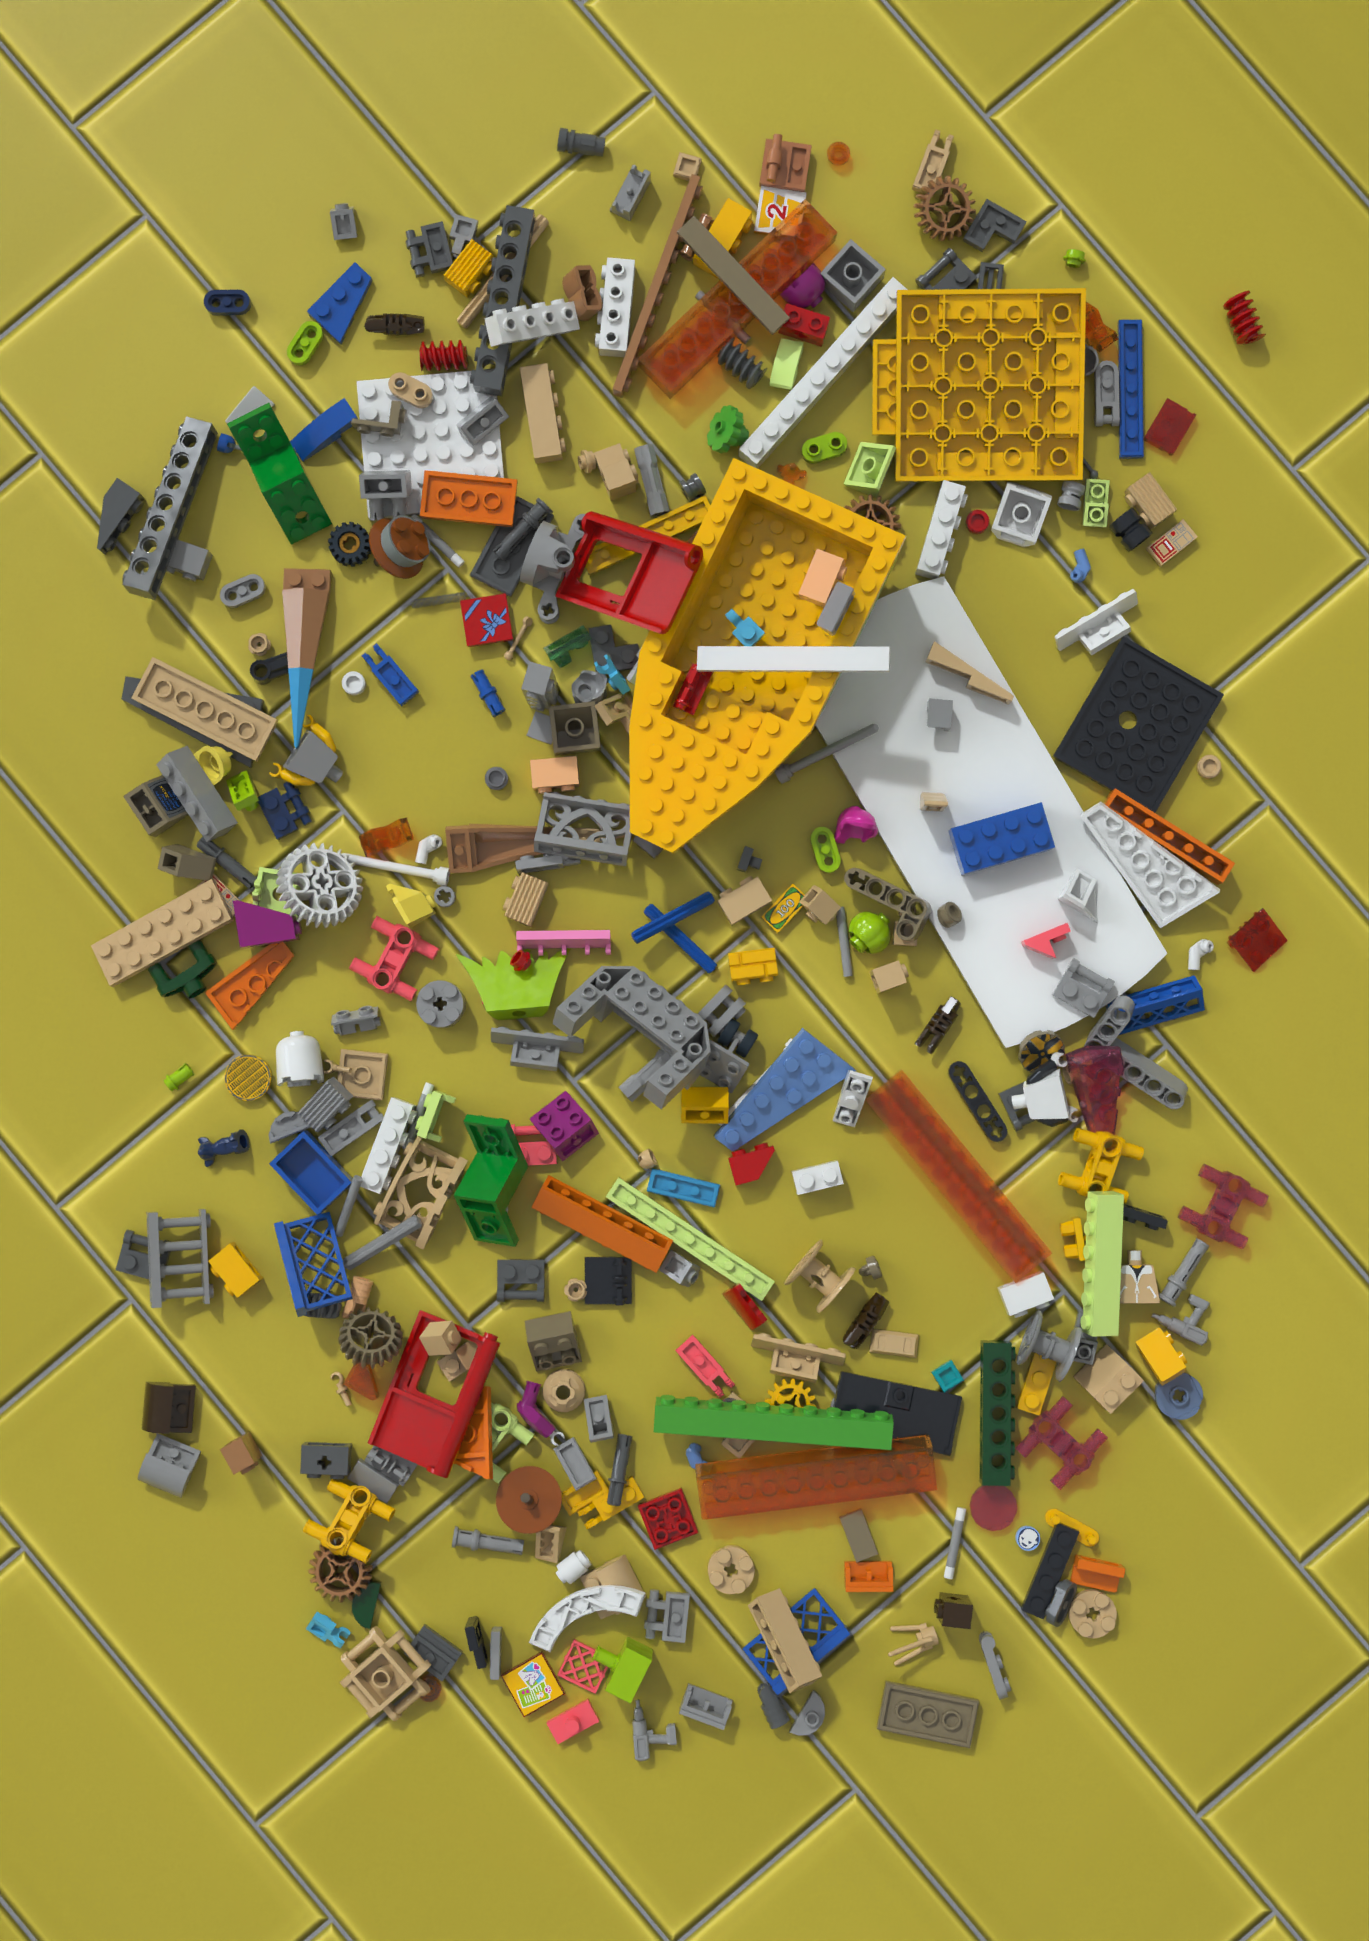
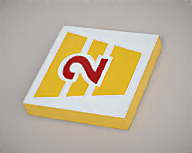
M761 186L754 233L799 240L806 192Z

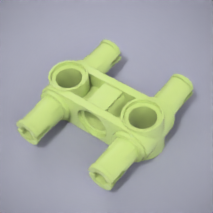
M491 1402L492 1452L504 1435L509 1433L527 1445L534 1434L517 1422L519 1419L509 1408L503 1407L499 1403L493 1404ZM504 1413L508 1417V1423L504 1425L499 1424L496 1421V1415ZM493 1463L492 1480L499 1483L506 1472Z

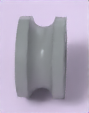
M441 886L434 892V900L441 907H450L455 902V892L448 886ZM443 890L446 893H451V898L448 897L450 901L447 903L443 900L439 901V896H442L440 892Z

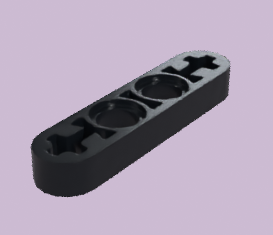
M961 1061L952 1063L948 1068V1076L985 1135L994 1142L1004 1140L1007 1136V1127L968 1065ZM956 1065L959 1068H964L965 1071H963L962 1074L965 1079H967L969 1076L972 1079L971 1081L965 1082L961 1087L958 1084L959 1082H963L959 1076H953V1073L955 1072L954 1067ZM968 1085H974L977 1088L978 1093L975 1098H968L965 1095V1088ZM980 1105H987L990 1108V1114L987 1118L979 1117L977 1109ZM995 1116L997 1120L992 1122L996 1127H1002L1000 1131L1001 1136H992L990 1134L993 1131L991 1125L988 1124L985 1127L983 1123L990 1121Z

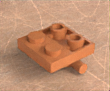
M774 134L773 139L766 138L759 187L767 186L805 192L812 145L782 141L783 136L781 134Z

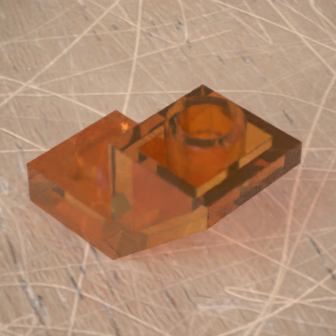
M1086 302L1085 341L1088 345L1101 352L1118 340V336L1114 330L1103 324L1098 309Z
M407 817L359 835L361 847L366 857L400 847L414 840Z

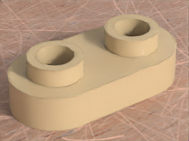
M402 372L395 373L390 377L388 386L394 396L417 408H426L431 404L433 394L428 385ZM398 381L404 382L401 387H397L396 383ZM419 391L424 392V396L421 398L416 396Z

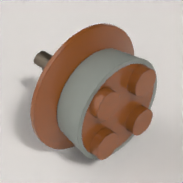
M399 515L393 519H380L370 529L369 544L375 557L373 562L377 567L381 566L389 574L402 579L412 578L421 571L423 561L430 553V541L421 522L405 515Z

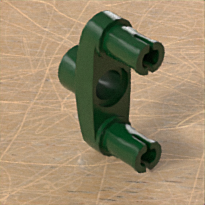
M201 940L188 946L197 960L196 964L175 978L169 979L160 963L148 969L158 986L157 991L161 997H169L184 991L188 999H191L207 989L202 979L214 969L217 962L213 955L208 953Z

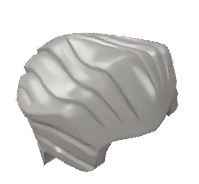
M583 670L572 683V694L575 703L595 701V704H598L600 701L607 699L606 675L598 671Z

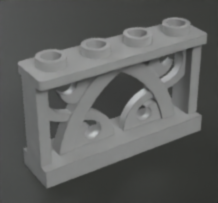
M544 792L534 838V852L626 866L632 833H630V805L626 803H609L602 799H585L582 796H566L557 792ZM551 809L564 811L562 814L555 811L557 819L560 820L559 822L549 816L548 813ZM589 817L602 831L593 833L587 840H581L578 833L569 825L579 819ZM611 819L624 820L626 825L620 830L612 831V829L619 825V822L614 823ZM545 822L554 827L550 834H543ZM566 832H568V833H570L573 837H572V838H568V837H564V836L567 835ZM625 835L623 846L616 845L615 837ZM600 838L602 843L594 842V840Z

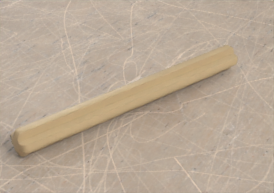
M541 214L535 219L531 246L549 225L547 218ZM510 252L505 258L513 259L516 257V254ZM494 272L457 318L458 324L463 328H468L483 309L484 303L489 301L490 294H487L488 281L493 280ZM504 275L501 281L504 282L509 275Z

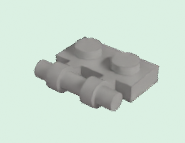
M651 1589L649 1598L646 1601L648 1615L647 1620L644 1622V1628L646 1629L645 1638L654 1639L655 1630L662 1631V1641L685 1643L690 1593L666 1591L665 1601L659 1600V1590ZM658 1609L665 1610L663 1622L656 1621Z

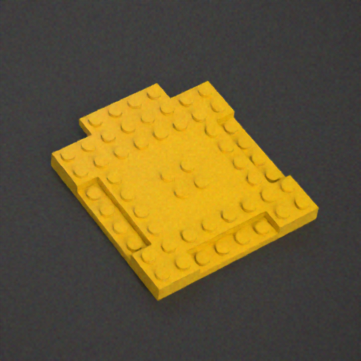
M1086 288L897 290L896 339H873L872 435H895V482L1083 480Z

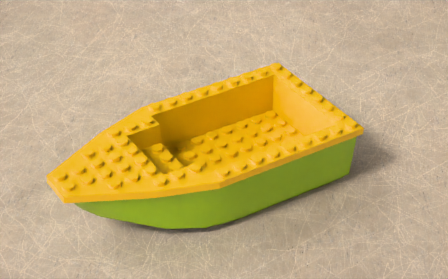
M733 458L692 544L701 546L703 549V559L676 618L666 634H659L650 630L639 652L629 725L630 833L673 854L759 788L788 757L801 747L805 739L811 734L842 673L714 672L694 716L673 707L692 663H697L698 646H744L732 634L736 627L726 618L725 614L733 609L743 621L749 616L765 632L766 635L754 646L855 647L898 559V554L906 539L905 535ZM816 549L844 559L847 572L843 581L839 580L838 582L852 587L855 592V596L836 634L833 636L817 626V621L824 607L803 600L798 594Z

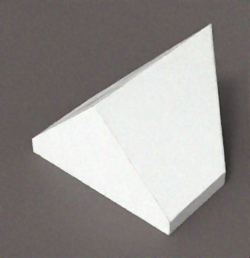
M1076 868L1058 900L1098 923L1095 892L1097 880Z

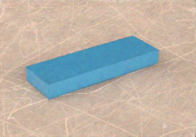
M652 1168L647 1191L715 1208L720 1184Z

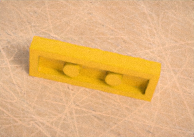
M1033 1352L1016 1405L1017 1409L1040 1416L1056 1361L1049 1358L1044 1360L1042 1355Z

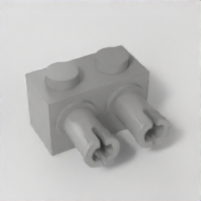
M410 470L364 471L359 475L361 499L369 500L370 520L375 521V519L385 518L383 511L384 498L392 499L393 518L399 515L407 516L406 498L412 494Z

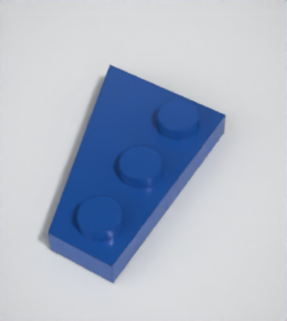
M354 262L307 310L308 314L340 345L373 281L372 278Z

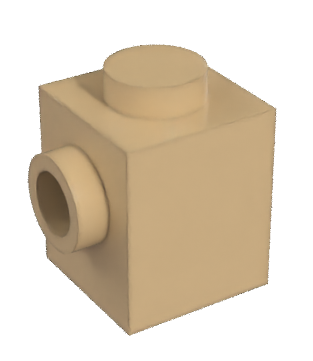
M813 885L799 901L807 910L806 915L813 922L816 923L819 920L825 925L836 917L837 912L841 908L824 890L816 885Z
M453 1321L430 1322L419 1337L429 1356L450 1355L456 1350V1347L462 1340Z

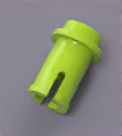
M184 1063L183 1066L170 1076L167 1074L166 1079L163 1081L171 1091L178 1090V1086L191 1076H194L195 1073L187 1063Z

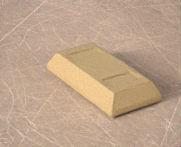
M873 1329L869 1352L916 1358L919 1335Z

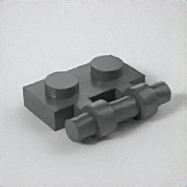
M443 221L421 226L422 236L416 237L414 230L405 232L407 237L405 241L406 247L410 250L412 258L410 264L411 268L415 270L416 277L425 276L423 267L430 265L433 274L446 271L453 264ZM425 245L427 255L421 257L419 247Z

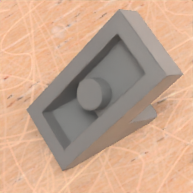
M607 1395L584 1399L590 1443L614 1438V1428Z

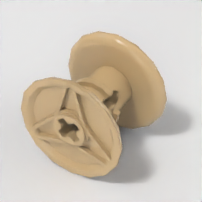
M821 1239L806 1253L784 1282L785 1285H790L801 1275L810 1283L809 1287H815L824 1296L816 1307L818 1313L823 1311L838 1295L856 1270V1268L850 1267L838 1277L829 1269L831 1267L829 1264L824 1265L815 1256L823 1246ZM811 1277H814L819 1282V1284L815 1282Z

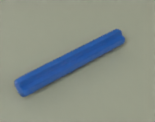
M706 892L634 930L631 933L632 939L636 944L648 939L713 904L715 901L714 897L710 892Z
M649 904L644 910V914L652 921L664 915L653 904ZM675 924L663 930L707 973L710 974L716 969L717 964Z

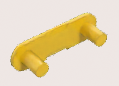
M1050 1509L1046 1512L1045 1520L1053 1528L1055 1524L1063 1523L1079 1530L1080 1533L1077 1541L1092 1547L1098 1543L1099 1534L1096 1530L1058 1509Z

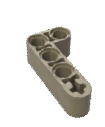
M859 868L847 870L844 881L848 887L902 913L896 926V934L899 938L907 941H915L919 938L931 914L929 902ZM854 875L867 881V883L864 885L856 882L853 879ZM876 883H881L882 892L875 895L873 893V886ZM897 893H901L903 896V901L899 905H895L893 902V898ZM918 903H922L924 906V910L920 915L914 913V906ZM907 924H911L913 926V933L907 937L904 934V927Z

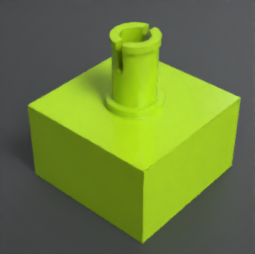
M627 1637L618 1655L598 1645L592 1660L611 1668L606 1680L605 1691L631 1704L652 1661L653 1649L630 1637Z

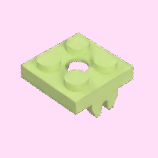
M259 867L258 877L254 882L255 890L252 892L253 905L290 914L292 911L290 907L287 909L283 908L286 901H277L273 897V891L279 886L276 884L279 870ZM293 884L296 890H301L298 885Z
M438 1090L433 1091L432 1094H427L423 1105L426 1108L424 1116H419L415 1127L418 1130L417 1136L441 1142L442 1136L432 1132L443 1102L455 1103L456 1098Z

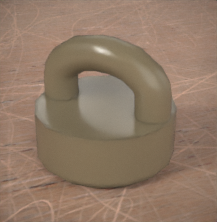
M947 902L938 909L937 917L942 926L950 928L961 921L962 913L955 903Z
M875 1256L866 1258L867 1265L859 1269L861 1276L872 1275L874 1280L883 1276Z

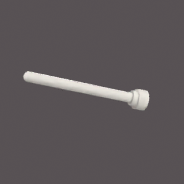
M347 853L341 854L343 858L349 855L347 862H355V865L429 878L441 886H447L450 872L449 868L440 866V868L432 870Z

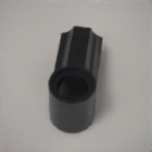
M287 652L266 660H256L250 666V674L254 681L265 685L273 679L289 674ZM264 667L268 670L264 677L256 676V671L259 668Z

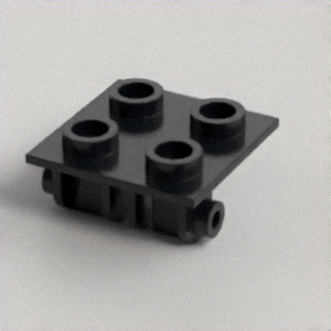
M585 1257V1304H632V1260L625 1257Z

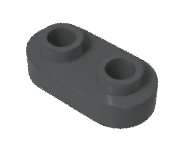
M1068 1579L1060 1581L1056 1585L1053 1601L1045 1611L1046 1621L1055 1627H1059L1065 1620L1077 1591V1585Z

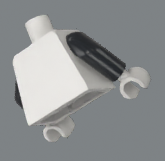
M1056 1052L1052 1054L1051 1060L1040 1065L1027 1077L1023 1084L1024 1094L1012 1096L1014 1110L1028 1108L1030 1119H1035L1037 1122L1050 1127L1066 1123L1068 1120L1072 1122L1078 1121V1117L1071 1116L1078 1109L1068 1106L1060 1069H1057V1066L1065 1067L1068 1064L1064 1060L1059 1063V1057L1064 1055V1053Z

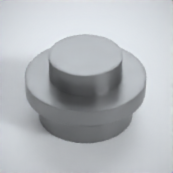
M492 767L485 774V782L490 789L501 790L508 783V775L501 767Z

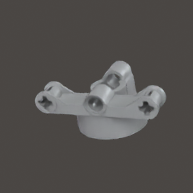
M579 514L575 517L568 535L558 532V526L543 521L538 527L526 554L520 581L544 591L537 610L541 621L545 624H553L559 618L560 613L555 595L565 576L563 572L571 570L574 566V553L584 535L579 525H581L585 514ZM551 607L553 614L549 613L548 616H545L543 610H548Z

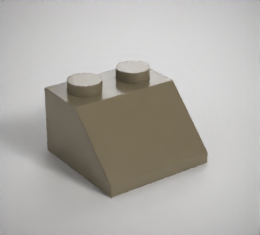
M595 701L549 706L555 756L601 751L597 711L594 707L596 705Z

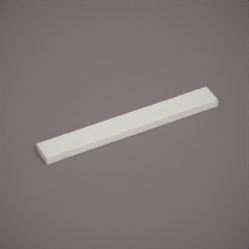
M698 646L697 671L890 672V647Z

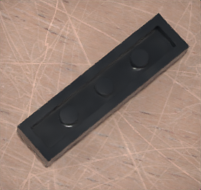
M1063 1523L1055 1524L1022 1603V1611L1044 1619L1045 1611L1053 1598L1055 1587L1061 1579L1080 1533L1079 1530Z

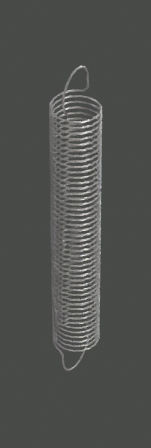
M465 592L421 598L419 600L414 599L415 602L412 605V608H414L415 605L420 600H422V602L416 607L420 608L423 605V603L430 598V600L423 606L427 607L432 602V600L437 597L436 601H434L431 605L434 606L443 596H445L444 599L438 604L441 605L449 596H451V598L446 602V604H448L452 601V599L459 594L457 599H455L454 601L457 602L460 599V597H462L465 594Z

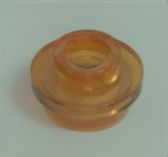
M835 142L829 146L827 158L830 163L840 166L849 160L850 149L845 143ZM841 152L842 157L838 158L834 153Z

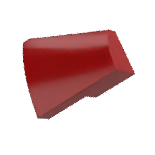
M740 1283L722 1293L750 1330L756 1329L767 1321V1318L744 1291Z

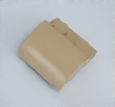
M625 1554L605 1562L602 1566L588 1571L580 1577L585 1588L600 1585H616L644 1592ZM607 1610L597 1611L600 1619L615 1613L616 1615L622 1613Z

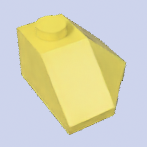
M393 884L386 886L388 892L392 893L394 897L392 900L408 926L414 927L436 914L433 909L436 907V904L430 894L426 896L421 891Z

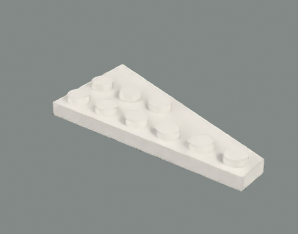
M1101 801L1081 814L1082 820L1159 928L1220 893L1218 887Z

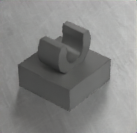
M745 846L737 870L746 873L748 866L759 870L762 859L753 857L754 849Z

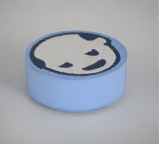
M1022 1526L1016 1532L1015 1540L1021 1549L1031 1551L1039 1545L1040 1535L1035 1528Z

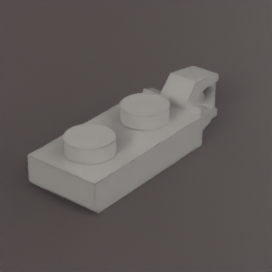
M543 854V857L539 858L527 855L520 857V860L515 861L517 873L521 874L522 872L531 873L581 864V859Z

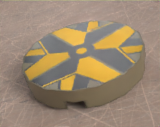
M1034 1031L1021 1042L1018 1059L1024 1069L1032 1073L1040 1065L1051 1060L1052 1054L1059 1052L1065 1055V1046L1059 1035L1053 1031ZM1064 1055L1059 1057V1063L1063 1060Z

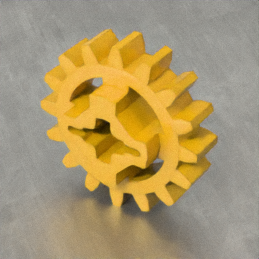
M782 1378V1385L780 1386L774 1382L775 1390L768 1389L767 1391L771 1398H765L766 1403L774 1405V1401H777L779 1404H786L785 1400L790 1401L794 1397L795 1407L803 1408L804 1406L799 1402L800 1394L802 1393L806 1400V1406L816 1407L815 1404L810 1403V1401L815 1399L814 1395H808L811 1388L809 1386L803 1388L804 1382L802 1380L795 1384L794 1378H791L790 1383H787L785 1378ZM792 1388L791 1392L785 1394L780 1392L784 1389Z

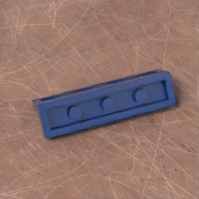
M1195 975L1125 995L1134 1001L1135 1008L1129 1023L1119 1035L1204 1011L1203 989ZM1197 998L1198 1004L1186 1006L1189 1000ZM1114 1000L1106 1005V1009L1110 1007ZM1175 1006L1171 1012H1163L1166 1007ZM1144 1013H1153L1149 1018L1141 1019Z

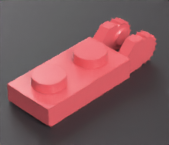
M693 1334L675 1350L706 1386L709 1385L720 1398L724 1395L723 1390L713 1382L718 1375L727 1386L731 1388L735 1386V1383L724 1372V1368Z

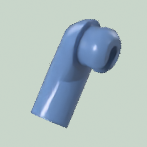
M691 1443L689 1448L686 1449V1456L690 1466L710 1475L714 1464L702 1459L700 1454L701 1446L699 1444Z

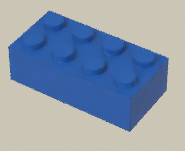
M1042 802L957 826L948 831L961 876L1055 848Z

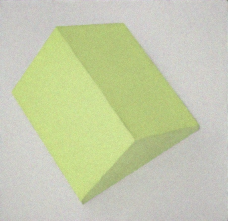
M860 442L844 485L867 495L872 494L873 497L877 498L894 457L896 447L893 445Z

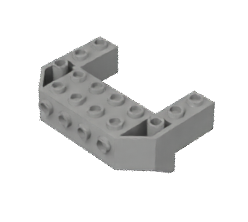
M601 966L556 1008L553 1024L571 1038L593 1016L602 1022L614 1011L659 1048L667 1052L671 1058L648 1080L643 1096L662 1110L683 1088L688 1090L705 1069L711 1052L707 1022L635 966Z

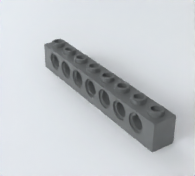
M507 205L505 213H501L500 227H502L501 235H497L495 249H498L497 258L493 257L491 271L494 272L493 280H489L487 286V294H490L489 302H485L483 307V316L486 318L493 316L492 311L506 308L507 313L513 312L512 308L520 305L536 219L533 209ZM513 230L521 232L517 237L509 235ZM510 252L515 253V258L510 260L505 258L506 254ZM504 275L512 276V279L508 282L501 281ZM500 297H506L508 299V301L505 304L497 303V300ZM484 323V325H480L479 329L481 345L476 347L474 361H477L476 370L471 372L470 384H473L475 392L502 397L512 343L499 345L494 350L489 349L490 341L486 323ZM493 364L496 367L492 372L484 371L485 366Z
M186 416L184 423L179 427V437L176 444L171 448V458L168 465L163 469V479L160 486L155 490V500L152 507L147 511V521L144 528L139 532L137 547L131 553L130 566L123 574L122 585L131 594L152 600L156 599L218 434L212 423ZM196 442L193 447H189L191 443ZM188 463L185 468H181L183 464ZM176 484H180L177 489H173ZM168 505H172L169 510H165ZM160 526H164L161 531H157ZM152 547H156V549L153 552L149 553V550ZM144 568H148L147 572L141 574Z

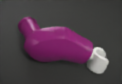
M526 1381L522 1401L517 1403V1411L531 1428L544 1438L550 1436V1442L555 1446H559L554 1442V1436L559 1434L565 1439L564 1434L554 1431L555 1426L535 1405L541 1384Z

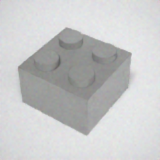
M850 239L820 274L825 279V288L854 312L884 279L886 269Z

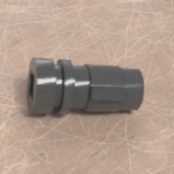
M560 128L557 151L565 152L567 150L570 154L572 152H579V154L603 157L606 138L586 133H575L576 130L569 132L566 128Z

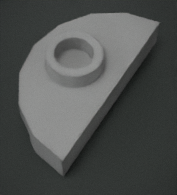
M298 1112L283 1113L276 1117L271 1125L269 1132L270 1144L311 1128V1125H308V1122L298 1115Z
M813 1690L789 1730L790 1733L798 1736L809 1735L817 1731L822 1725L825 1717V1706L821 1696Z

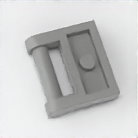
M1073 958L1052 995L1088 1016L1095 1018L1115 981L1110 978L1105 979L1079 964L1080 961ZM1076 972L1102 987L1100 992L1097 993L1071 978L1073 973Z

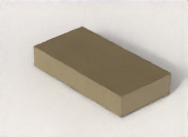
M861 1508L839 1516L856 1563L878 1555Z

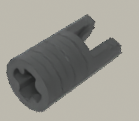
M760 1683L757 1691L762 1702L761 1708L764 1711L770 1728L775 1729L783 1726L790 1719L780 1697H776L769 1684Z

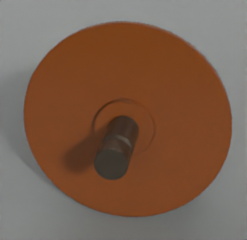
M535 1466L517 1468L510 1472L498 1487L496 1494L498 1514L502 1521L516 1532L524 1534L541 1532L556 1520L561 1510L562 1493L556 1479L542 1468Z

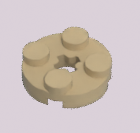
M727 1545L711 1555L708 1562V1576L710 1583L718 1591L725 1594H739L753 1581L755 1573L754 1564L748 1552L742 1547ZM731 1564H735V1569L738 1570L737 1573H733L732 1576L727 1575V1571L724 1570L725 1566L729 1567Z
M1086 1589L1077 1593L1068 1611V1617L1073 1628L1081 1636L1100 1638L1115 1628L1117 1611L1113 1601L1105 1593L1096 1589ZM1090 1608L1099 1611V1614L1093 1620L1091 1617H1086V1614L1090 1612Z

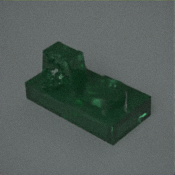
M583 625L543 649L551 661L554 660L562 668L572 662L568 651L585 647L592 638Z

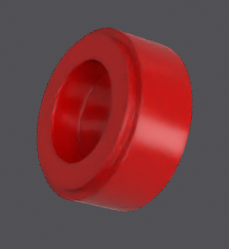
M982 510L971 511L965 521L966 528L973 534L983 533L989 525L988 515Z

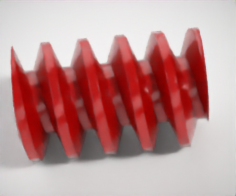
M1249 290L1231 297L1223 306L1225 310H1230L1226 316L1228 319H1232L1230 326L1235 328L1233 335L1239 336L1236 339V343L1239 345L1253 343L1266 335L1258 334L1263 325H1255L1260 316L1252 317L1257 308L1248 307L1254 302L1253 299H1245L1251 293Z
M441 340L437 348L434 341H431L429 348L426 347L424 341L421 342L419 350L421 372L424 365L428 371H432L433 364L437 371L441 370L442 364H444L446 370H450L452 363L456 370H459L461 363L465 369H468L467 346H464L461 340H458L456 347L452 340H449L448 347H445L443 340Z

